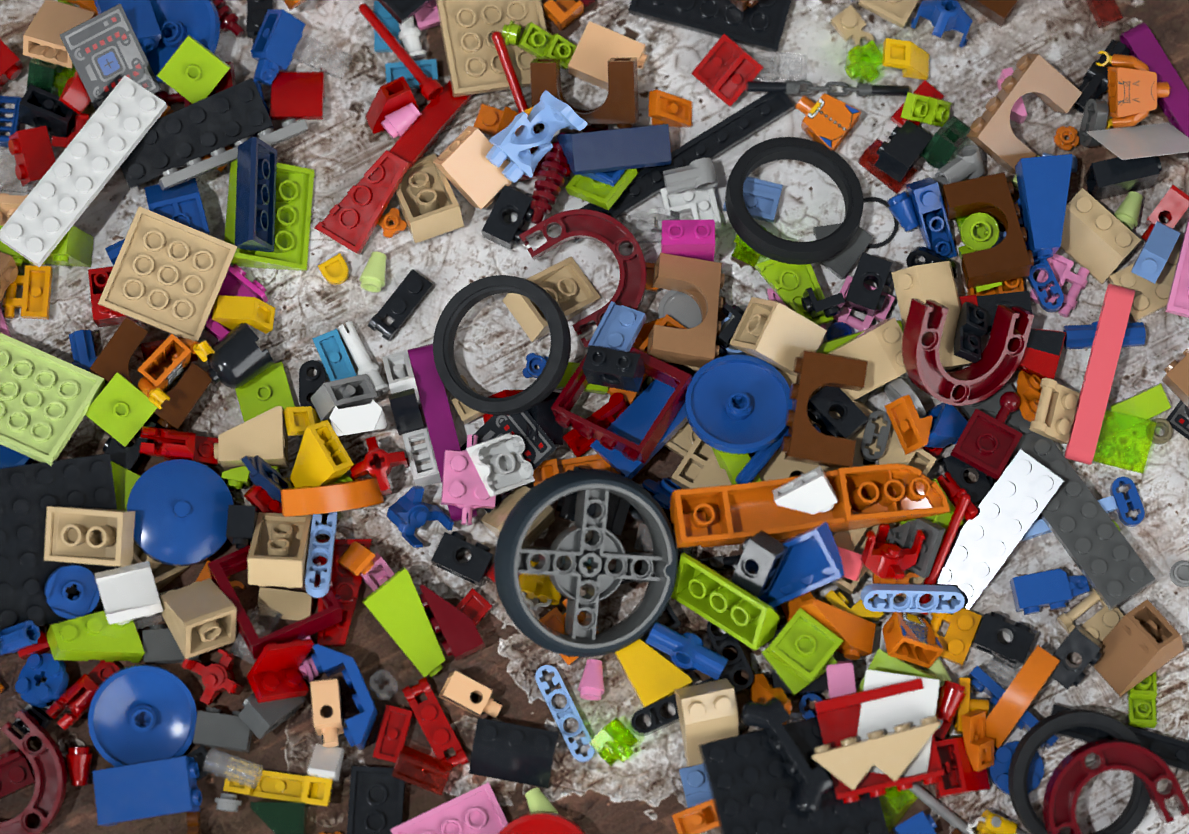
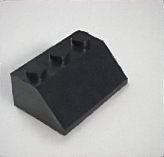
M478 718L469 774L548 789L558 741V732Z

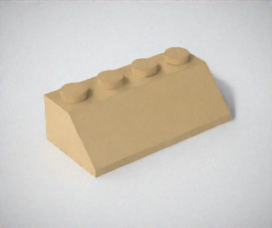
M951 261L916 265L891 272L903 328H905L912 299H919L926 303V300H934L949 308L939 347L940 361L944 370L972 364V362L954 355L955 332L961 305Z

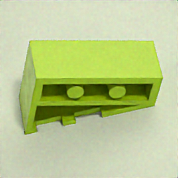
M72 226L42 265L91 267L94 237ZM0 241V252L13 256L16 266H21L22 264L35 265Z
M105 610L53 624L46 634L54 660H105V662L130 661V663H139L145 654L133 619L127 624L119 625L114 623L109 625Z

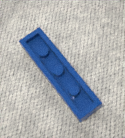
M976 666L967 676L971 679L970 685L979 693L984 691L991 697L989 702L995 707L1005 690L980 667ZM1025 710L1015 726L1021 730L1025 728L1029 731L1039 720L1029 711ZM1055 735L1051 736L1040 748L1045 746L1049 749L1059 738Z

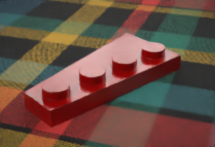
M386 150L365 172L364 177L356 185L352 186L340 203L336 204L329 211L330 213L322 222L320 221L314 228L356 254H360L411 164Z
M319 539V542L325 543L329 539ZM335 539L331 572L333 588L331 590L334 596L338 594L344 606V609L341 610L343 621L319 631L317 644L324 647H345L363 577L360 574L355 576L347 568H343L337 560L354 541L370 550L372 539ZM318 557L321 565L327 563L328 560L325 557ZM321 597L318 598V612L327 609Z

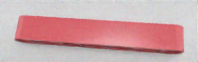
M1108 284L1069 442L1064 457L1066 459L1091 465L1135 290Z

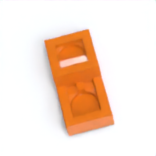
M976 709L963 714L962 732L964 744L974 771H981L993 766L995 739L986 737V711Z

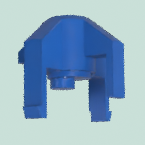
M923 0L916 17L911 22V28L915 29L919 18L923 17L930 20L934 26L932 35L941 38L945 31L952 29L963 33L959 47L963 48L968 41L966 37L973 20L961 8L960 3L957 0Z
M413 486L396 503L391 505L387 511V518L398 527L402 537L413 548L423 547V544L414 536L415 528L423 526L427 521L438 520L450 531L454 523L437 505L422 502L425 489L423 486Z

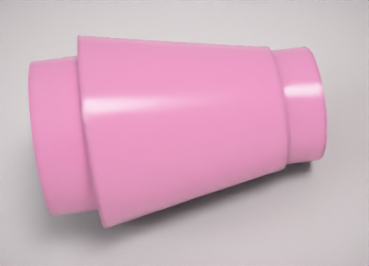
M410 103L386 115L385 120L381 124L388 134L395 139L397 136L401 137L421 114L414 104Z
M588 659L586 661L578 687L580 698L590 701L601 700L602 694L605 693L602 661L596 659Z

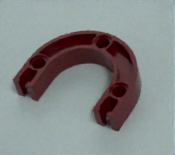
M568 210L545 219L519 235L525 246L529 245L528 239L540 233H543L547 240L546 243L533 251L532 247L527 249L533 260L569 240L579 238L592 239L605 245L616 257L620 269L618 288L612 299L605 306L572 325L578 336L582 334L581 328L592 323H596L598 327L611 301L615 302L616 305H624L638 311L647 285L645 259L633 234L613 217L593 210ZM552 225H559L562 228L561 234L556 238L548 235V229ZM624 243H630L634 246L632 254L623 256L619 253L620 246ZM580 339L586 350H588L590 340Z
M912 299L902 338V357L908 376L918 388L943 403L965 406L978 403L990 397L1012 377L1024 355L1034 314L1019 306H1012V309L1004 305H998L990 338L985 350L981 354V360L975 364L972 363L962 370L946 372L940 361L939 347L949 308L934 300H926V303L919 299Z
M21 709L14 716L17 719H22L30 729V732L24 737L12 728L14 725L11 722H7L1 730L29 759L35 774V790L30 803L22 813L15 818L0 821V834L42 833L57 816L66 793L67 771L58 745L26 709ZM32 736H38L42 740L40 750H34L31 747L30 739ZM31 813L39 815L41 819L39 827H33L29 823L28 818Z
M1118 739L1093 741L1069 753L1051 774L1043 798V818L1048 834H1059L1060 829L1066 826L1069 827L1070 834H1082L1076 819V804L1081 790L1087 782L1100 773L1110 770H1124L1135 774L1142 781L1162 821L1167 824L1175 821L1165 805V800L1174 797L1178 804L1176 808L1181 816L1189 814V804L1169 766L1151 751L1132 742ZM1094 753L1096 756L1095 763L1092 766H1086V756ZM1165 778L1167 780V787L1164 791L1158 792L1157 784L1161 779Z

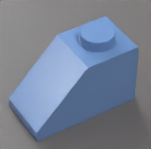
M1157 221L1131 272L1155 284L1181 232Z

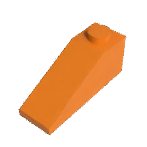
M815 598L797 603L796 608L798 610L801 608L843 640L836 651L843 653L845 658L859 660L862 656L872 654L875 623Z

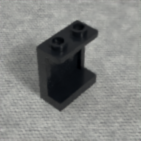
M577 466L573 468V470L583 469ZM577 492L559 498L556 511H560L559 517L575 521ZM609 493L606 528L614 534L621 535L630 503L612 493ZM595 503L588 506V516L594 514L596 510Z

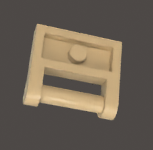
M1042 378L1040 383L1042 388L1035 419L1030 424V430L1060 444H1068L1080 393L1058 384L1053 379Z
M1093 588L1090 595L1066 614L1062 613L1059 615L1057 620L1065 631L1070 634L1075 627L1073 621L1099 601L1104 608L1080 627L1099 642H1102L1124 615L1117 607L1110 611Z

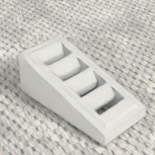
M428 428L402 434L415 485L424 487L441 482ZM424 439L426 441V443L418 444L415 446L410 445V443ZM428 450L426 453L413 456V453ZM431 460L430 463L416 466L417 463Z

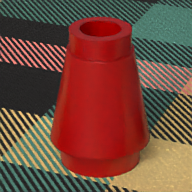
M946 680L944 685L940 686L936 710L937 719L951 723L952 718L966 696L964 694V686Z
M90 747L68 748L66 760L72 786L88 785L93 753H90Z

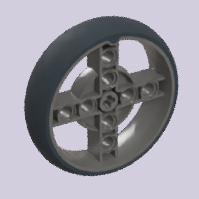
M579 469L563 472L545 479L530 489L515 504L504 521L498 536L494 555V575L498 595L504 609L516 627L539 646L554 653L574 657H595L613 653L627 647L643 636L656 623L668 605L673 593L678 570L675 535L671 523L659 503L648 491L631 479L618 473L599 469ZM577 492L574 526L562 531L550 547L522 546L531 524L548 505L560 497ZM609 493L615 494L629 502L641 515L650 533L653 553L624 552L618 538L606 528ZM595 503L596 510L594 514L588 516V506ZM592 530L593 538L590 542L586 543L585 534ZM538 554V564L531 567V557ZM564 555V565L560 568H557V559L560 556ZM615 558L616 567L609 571L608 563L611 559ZM591 560L590 566L586 565V567H583L584 561ZM641 560V569L634 572L635 562ZM518 573L549 575L555 589L567 598L564 634L549 628L534 616L522 595ZM623 579L649 580L644 595L633 611L610 629L596 633L599 601L610 596ZM587 584L588 592L584 596H580V588L582 585ZM581 611H585L586 617L584 621L578 623V614Z

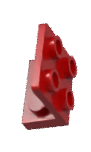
M296 639L281 644L270 643L264 647L247 675L258 703L301 697L307 694L309 689L299 667L314 645L312 639Z

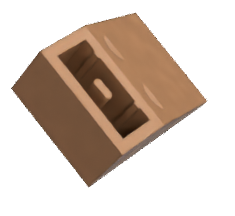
M1146 599L1128 612L1101 642L1103 645L1099 650L1103 654L1092 667L1120 697L1184 651L1181 635Z

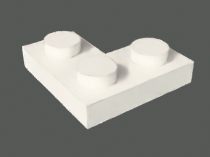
M666 188L660 189L665 216L691 211L693 220L712 219L715 221V231L722 230L713 188L703 191L690 189L669 195Z

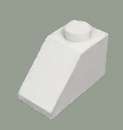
M408 351L382 357L391 394L414 388L417 402L421 404Z
M821 466L773 490L774 501L777 505L813 515L830 510L838 502L836 493Z
M316 744L307 773L313 777L332 779L333 782H339L345 750L340 748L339 745L327 748L323 747L322 744Z

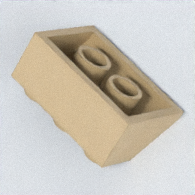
M1082 188L1066 205L1060 248L1081 267L1090 271L1089 274L1102 285L1137 248L1141 239Z

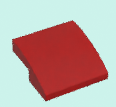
M723 34L691 74L731 107L746 89L747 81H753L763 69V66L726 34Z
M278 72L271 87V120H290L296 118V120H323L325 72Z

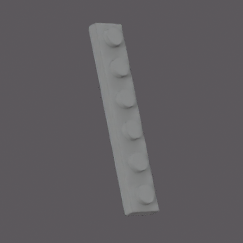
M296 118L282 123L283 128L276 131L269 128L259 132L258 136L260 140L273 146L306 132L308 127L304 119L297 122ZM247 137L235 142V148L226 151L225 147L211 152V157L202 161L201 157L195 158L186 163L188 167L179 171L177 167L164 171L162 173L164 177L158 181L162 191L236 160L238 145L249 138Z

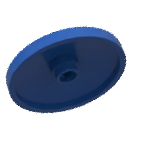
M149 0L162 35L158 47L144 52L158 83H165L157 77V74L188 35H191L211 52H215L220 36V20L212 0Z
M728 355L706 363L695 373L687 388L685 412L692 430L703 442L723 452L747 454L769 447L783 435L788 425H785L788 409L792 410L793 401L789 399L790 387L787 381L771 364L748 355Z
M175 459L159 463L141 475L130 492L126 510L135 511L134 541L146 555L167 565L188 566L210 558L223 546L227 540L229 505H234L227 485L215 471L196 461Z
M143 664L120 669L100 684L90 702L88 727L91 739L101 756L115 767L181 757L187 751L194 738L197 710L192 694L179 677L164 668Z

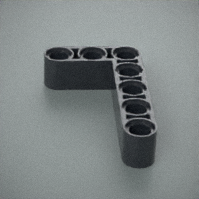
M709 621L706 635L713 651L722 655L724 649L732 648L737 652L736 659L727 662L718 679L727 678L734 687L736 696L750 688L754 677L753 672L738 640L727 632L723 636H715L711 632V627L714 624ZM738 672H743L748 676V682L745 685H738L735 683L733 676ZM711 677L695 685L717 680ZM675 694L635 712L631 719V727L634 733L639 736H647L678 722L679 715ZM665 705L672 706L675 709V715L669 719L662 717L660 714L661 707ZM640 716H646L649 718L651 725L645 730L639 729L635 724L636 719Z

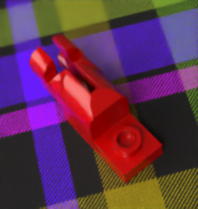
M142 426L140 438L154 440L156 445L154 443L141 442L139 453L164 457V460L167 461L184 459L196 461L204 465L217 466L218 459L214 457V443H219L218 438L196 436V433Z
M101 660L88 675L85 673L73 686L67 689L46 710V713L53 719H56L66 709H69L71 713H66L57 722L66 731L85 712L88 713L90 702L97 688L107 677L120 670V668L114 662Z

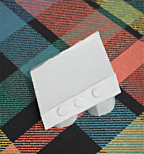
M372 400L371 404L338 409L335 406L329 417L331 426L337 436L387 427L383 409L374 400Z
M511 432L466 448L490 497L535 481L532 464L526 461L522 455L525 449L524 441L520 436L512 435Z
M149 561L95 573V579L109 625L114 623L123 625L129 623L131 619L143 616L150 617L156 613L164 612Z

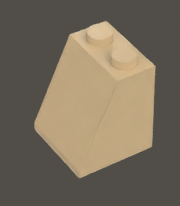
M751 297L729 345L766 361L779 370L797 376V373L793 372L795 358L800 357L804 350L817 352L823 343V337L827 330L779 302Z
M276 406L218 435L219 443H214V457L218 459V464H221L224 470L227 471L245 466L241 458L246 455L251 457L258 455L270 466H276L278 469H289L288 433L283 407Z
M524 485L515 488L490 513H486L480 521L498 538L508 514L531 488ZM550 505L533 521L525 535L522 546H530L555 521L554 509Z
M210 578L194 582L177 590H170L160 595L164 611L160 613L185 659L236 641V607Z

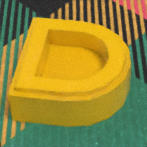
M341 253L318 265L324 279L332 285L342 284L349 276L348 266Z

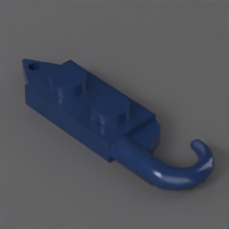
M246 455L241 458V461L250 472L249 476L256 486H261L273 500H278L282 504L281 489L293 488L291 483L258 455L255 457Z

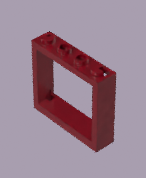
M631 347L630 353L641 354L646 369L644 374L675 388V391L641 443L637 445L570 412L588 385L582 369L585 356L551 407L555 421L564 428H569L570 426L576 429L584 438L591 439L592 437L598 440L602 446L609 450L616 449L622 452L631 461L639 460L646 463L683 406L688 385L692 381L691 375Z
M251 545L208 563L212 581L236 607V627L254 660L258 659L264 647L270 643L281 644L296 639H303L343 621L341 610L344 609L340 596L338 594L334 596L331 590L333 585L330 580L328 593L321 597L327 609L259 638L227 578L248 568V554ZM314 558L312 562L315 565L321 566L319 558ZM316 574L314 586L319 587L321 579L320 575Z

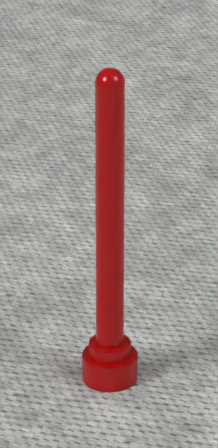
M360 4V13L420 83L421 94L425 99L432 101L437 98L443 91L442 85L436 79L426 76L367 4Z
M495 31L492 34V39L520 114L528 109L502 34L499 31ZM534 126L533 131H534L535 133H540V131H539V132L536 131V128H535V126ZM538 146L532 147L530 151L537 150Z
M968 493L961 494L940 543L930 575L926 577L923 585H935L971 500ZM931 594L922 595L919 603H928L932 599L930 597Z

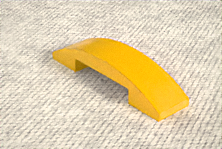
M228 764L223 791L271 800L328 807L333 780Z

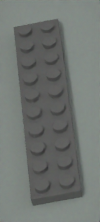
M1007 381L1001 389L985 400L971 405L960 406V408L969 420L975 409L995 418L1001 408L999 400L1002 394L1008 391L1017 392ZM1020 408L1015 412H1010L1004 424L1021 432L1023 435L1008 460L1005 469L1019 450L1022 449L1065 480L1040 516L1111 611L1154 583L1155 577L1051 439L1031 431V422L1022 417Z

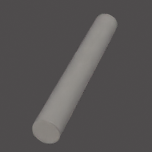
M914 782L913 788L908 789L962 834H970L966 830L967 823L919 784ZM971 828L974 834H978V832Z

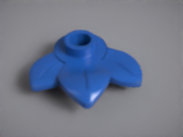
M663 478L662 481L658 482L646 479L642 483V486L654 494L653 498L666 510H670V500L673 491L681 490V487L673 483L669 478Z

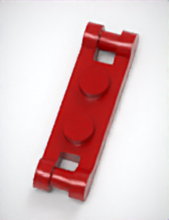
M426 677L418 680V684L412 687L408 685L402 691L446 775L452 772V768L459 764L463 766L469 763V760ZM425 693L427 700L418 704L415 697ZM453 748L456 754L446 759L444 752Z

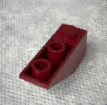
M425 585L419 586L422 593L418 596L424 609L430 607L434 617L430 621L436 633L442 632L446 640L442 642V645L448 657L453 655L455 660L458 661L485 647L470 617Z

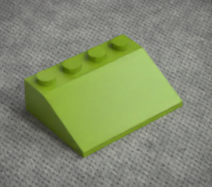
M237 159L230 163L224 241L235 245ZM277 163L274 252L237 248L231 265L236 264L247 268L307 270L314 182L313 169Z

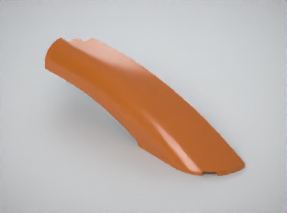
M881 464L838 468L837 470L824 472L836 493L838 502L830 510L823 513L818 512L813 515L776 504L773 490L800 477L796 476L754 483L674 490L670 500L671 524H674L677 548L692 546L705 548L743 544L747 537H753L761 530L776 540L789 539L824 522H827L831 533L949 513L950 508L939 485L922 474L921 470L905 464Z

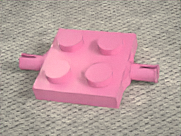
M467 435V447L476 445L478 436L474 435L472 442V435ZM445 450L441 504L453 505L462 509L461 524L465 525L467 518V525H472L473 510L478 508L494 509L496 495L489 496L467 450Z

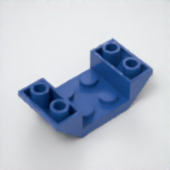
M196 178L162 191L159 184L144 187L150 211L210 235Z
M319 644L314 645L315 654H312L311 657L319 673L324 672L327 677L342 672L349 688H355L357 694L352 695L360 714L345 720L347 727L343 731L351 747L356 746L359 751L363 750L375 724L378 711L360 669L353 657Z

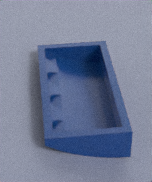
M655 379L606 430L639 445L675 391V388ZM685 402L646 463L639 460L631 461L622 452L616 449L609 450L605 448L598 440H595L590 447L620 475L632 479L688 422Z
M827 522L781 542L788 547L787 552L769 591L758 599L773 608L844 576L839 550Z

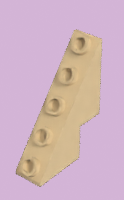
M936 716L921 719L920 725L910 727V723H904L894 726V731L884 734L883 730L868 733L867 739L857 741L856 737L841 740V745L831 748L830 744L817 746L814 748L815 753L812 755V758L852 790H854L873 764L896 781L935 732L941 721L937 720Z

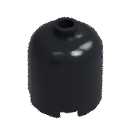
M241 323L212 346L215 353L207 356V363L210 367L207 373L214 383L217 384L220 381L228 388H239L274 364L268 350L261 351L255 343L259 338L246 323Z

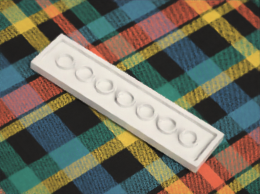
M124 75L0 229V241L40 267L168 107L167 103Z

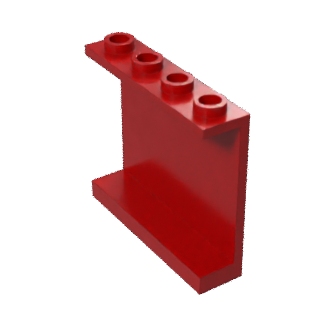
M914 679L815 702L814 706L823 743L830 744V747L833 748L840 746L841 740L851 737L857 738L862 703L924 689L922 679ZM934 733L931 740L928 770L925 774L912 777L899 776L894 781L887 774L867 772L854 790H852L831 773L837 800L843 799L844 804L859 801V795L870 793L871 798L887 794L886 789L896 787L897 792L913 788L912 783L923 780L924 785L940 782L939 776L945 775L944 769L941 766Z

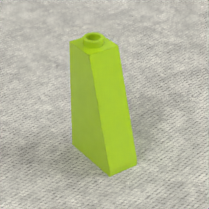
M403 567L362 600V603L423 677H426L428 674L430 677H433L443 668L441 663L445 661V658L410 574Z

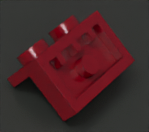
M13 749L0 755V799L35 784L34 774L23 752H16Z

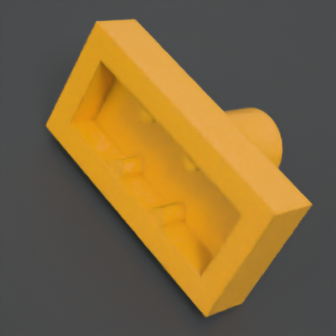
M959 677L956 683L965 687L964 694L966 696L957 710L954 734L963 735L962 715L980 709L986 711V716H988L989 700L970 699V678Z

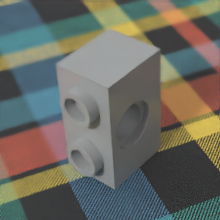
M367 374L325 382L310 399L320 420L324 421L330 419L329 417L335 406L338 409L371 404L372 400L376 399L377 394Z

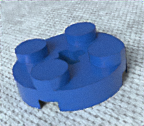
M70 564L58 567L49 576L45 585L47 604L57 615L67 619H75L94 610L100 598L95 576L90 570L80 565ZM76 584V589L80 591L79 595H74L72 599H68V593L65 592L66 588Z
M49 653L30 655L15 684L16 692L20 694L24 701L34 707L48 706L46 703L52 700L57 701L65 692L69 682V674L66 672L65 662L63 660H54L53 655ZM45 676L47 678L46 682H41L39 685L41 678Z
M1019 742L1006 743L997 749L994 753V765L989 767V776L993 784L1001 792L1009 796V766ZM1038 751L1035 753L1029 766L1027 776L1028 793L1039 786L1044 774V764Z

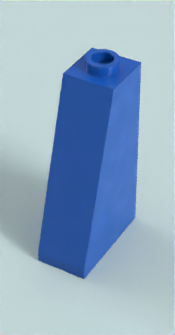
M1072 154L1021 158L1015 166L1023 222L1027 234V248L1038 259L1053 257V254L1061 247L1073 160Z

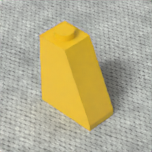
M328 420L310 425L305 429L290 476V481L295 488L334 484L354 465Z
M641 639L614 652L643 708L675 694V689L692 685V680L687 674Z

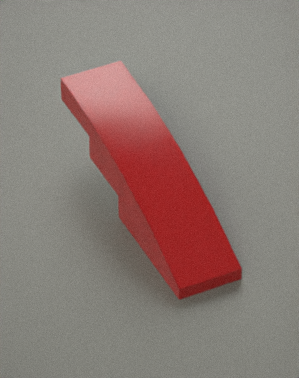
M450 80L443 87L442 93L430 101L422 110L421 115L390 149V152L411 164L408 168L409 170L437 142L438 136L454 120L456 113L471 99L472 95L453 97Z

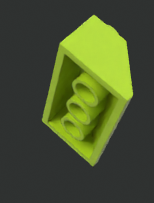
M681 554L676 582L671 595L673 599L753 650H757L774 638L780 616L769 605L688 554Z

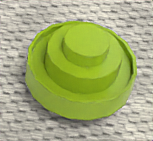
M986 213L971 214L964 220L960 228V237L963 244L972 251L991 248L999 238L998 223L992 216Z

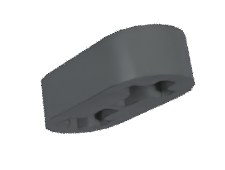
M1090 99L1085 105L1079 130V141L1084 147H1098L1101 144L1086 132L1105 129L1109 107L1104 99Z
M877 410L871 413L866 422L860 453L869 462L879 460L886 448L891 420L884 411ZM878 417L883 418L882 423L886 424V426H882L879 434L874 433L876 426L872 421H876ZM874 438L877 439L876 448L880 449V452L876 451L874 455H870L869 449L865 448V446H870Z

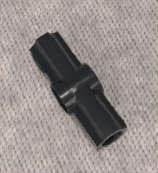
M1113 39L1105 49L1111 56L1114 54L1129 55L1131 52L1125 44ZM1102 54L1098 61L1095 60L1083 77L1082 84L1077 88L1082 94L1072 107L1079 113H1084L1088 100L1098 99L1108 89V67L1112 66V64L1106 67L1096 64V62L1101 64L1106 62L1107 57L1105 54Z

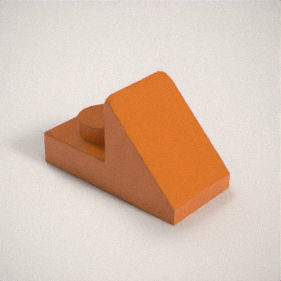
M657 89L649 91V117H652L651 124H668L669 127H691L692 101Z
M481 104L473 127L478 128L484 134L494 136L509 126L519 113L505 106L503 111Z
M910 395L902 396L884 406L905 455L928 444L933 417L930 415L920 419Z
M712 799L672 815L678 834H701L720 828Z

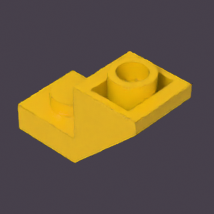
M886 38L883 42L882 66L901 68L902 77L927 80L929 54L911 41Z
M218 295L214 303L212 320L231 330L241 323H247L267 334L273 330L276 308L256 297Z
M311 406L286 407L283 411L288 436H304L305 429L308 426L322 422L316 410Z
M832 589L822 600L824 603L868 621H879L884 615L883 612L866 609L861 599L850 609L847 606L849 604L847 598L839 591L835 593Z

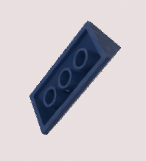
M668 124L558 134L557 137L574 175L670 165L672 161Z
M251 137L238 145L235 246L240 249L274 252L277 150L257 137Z

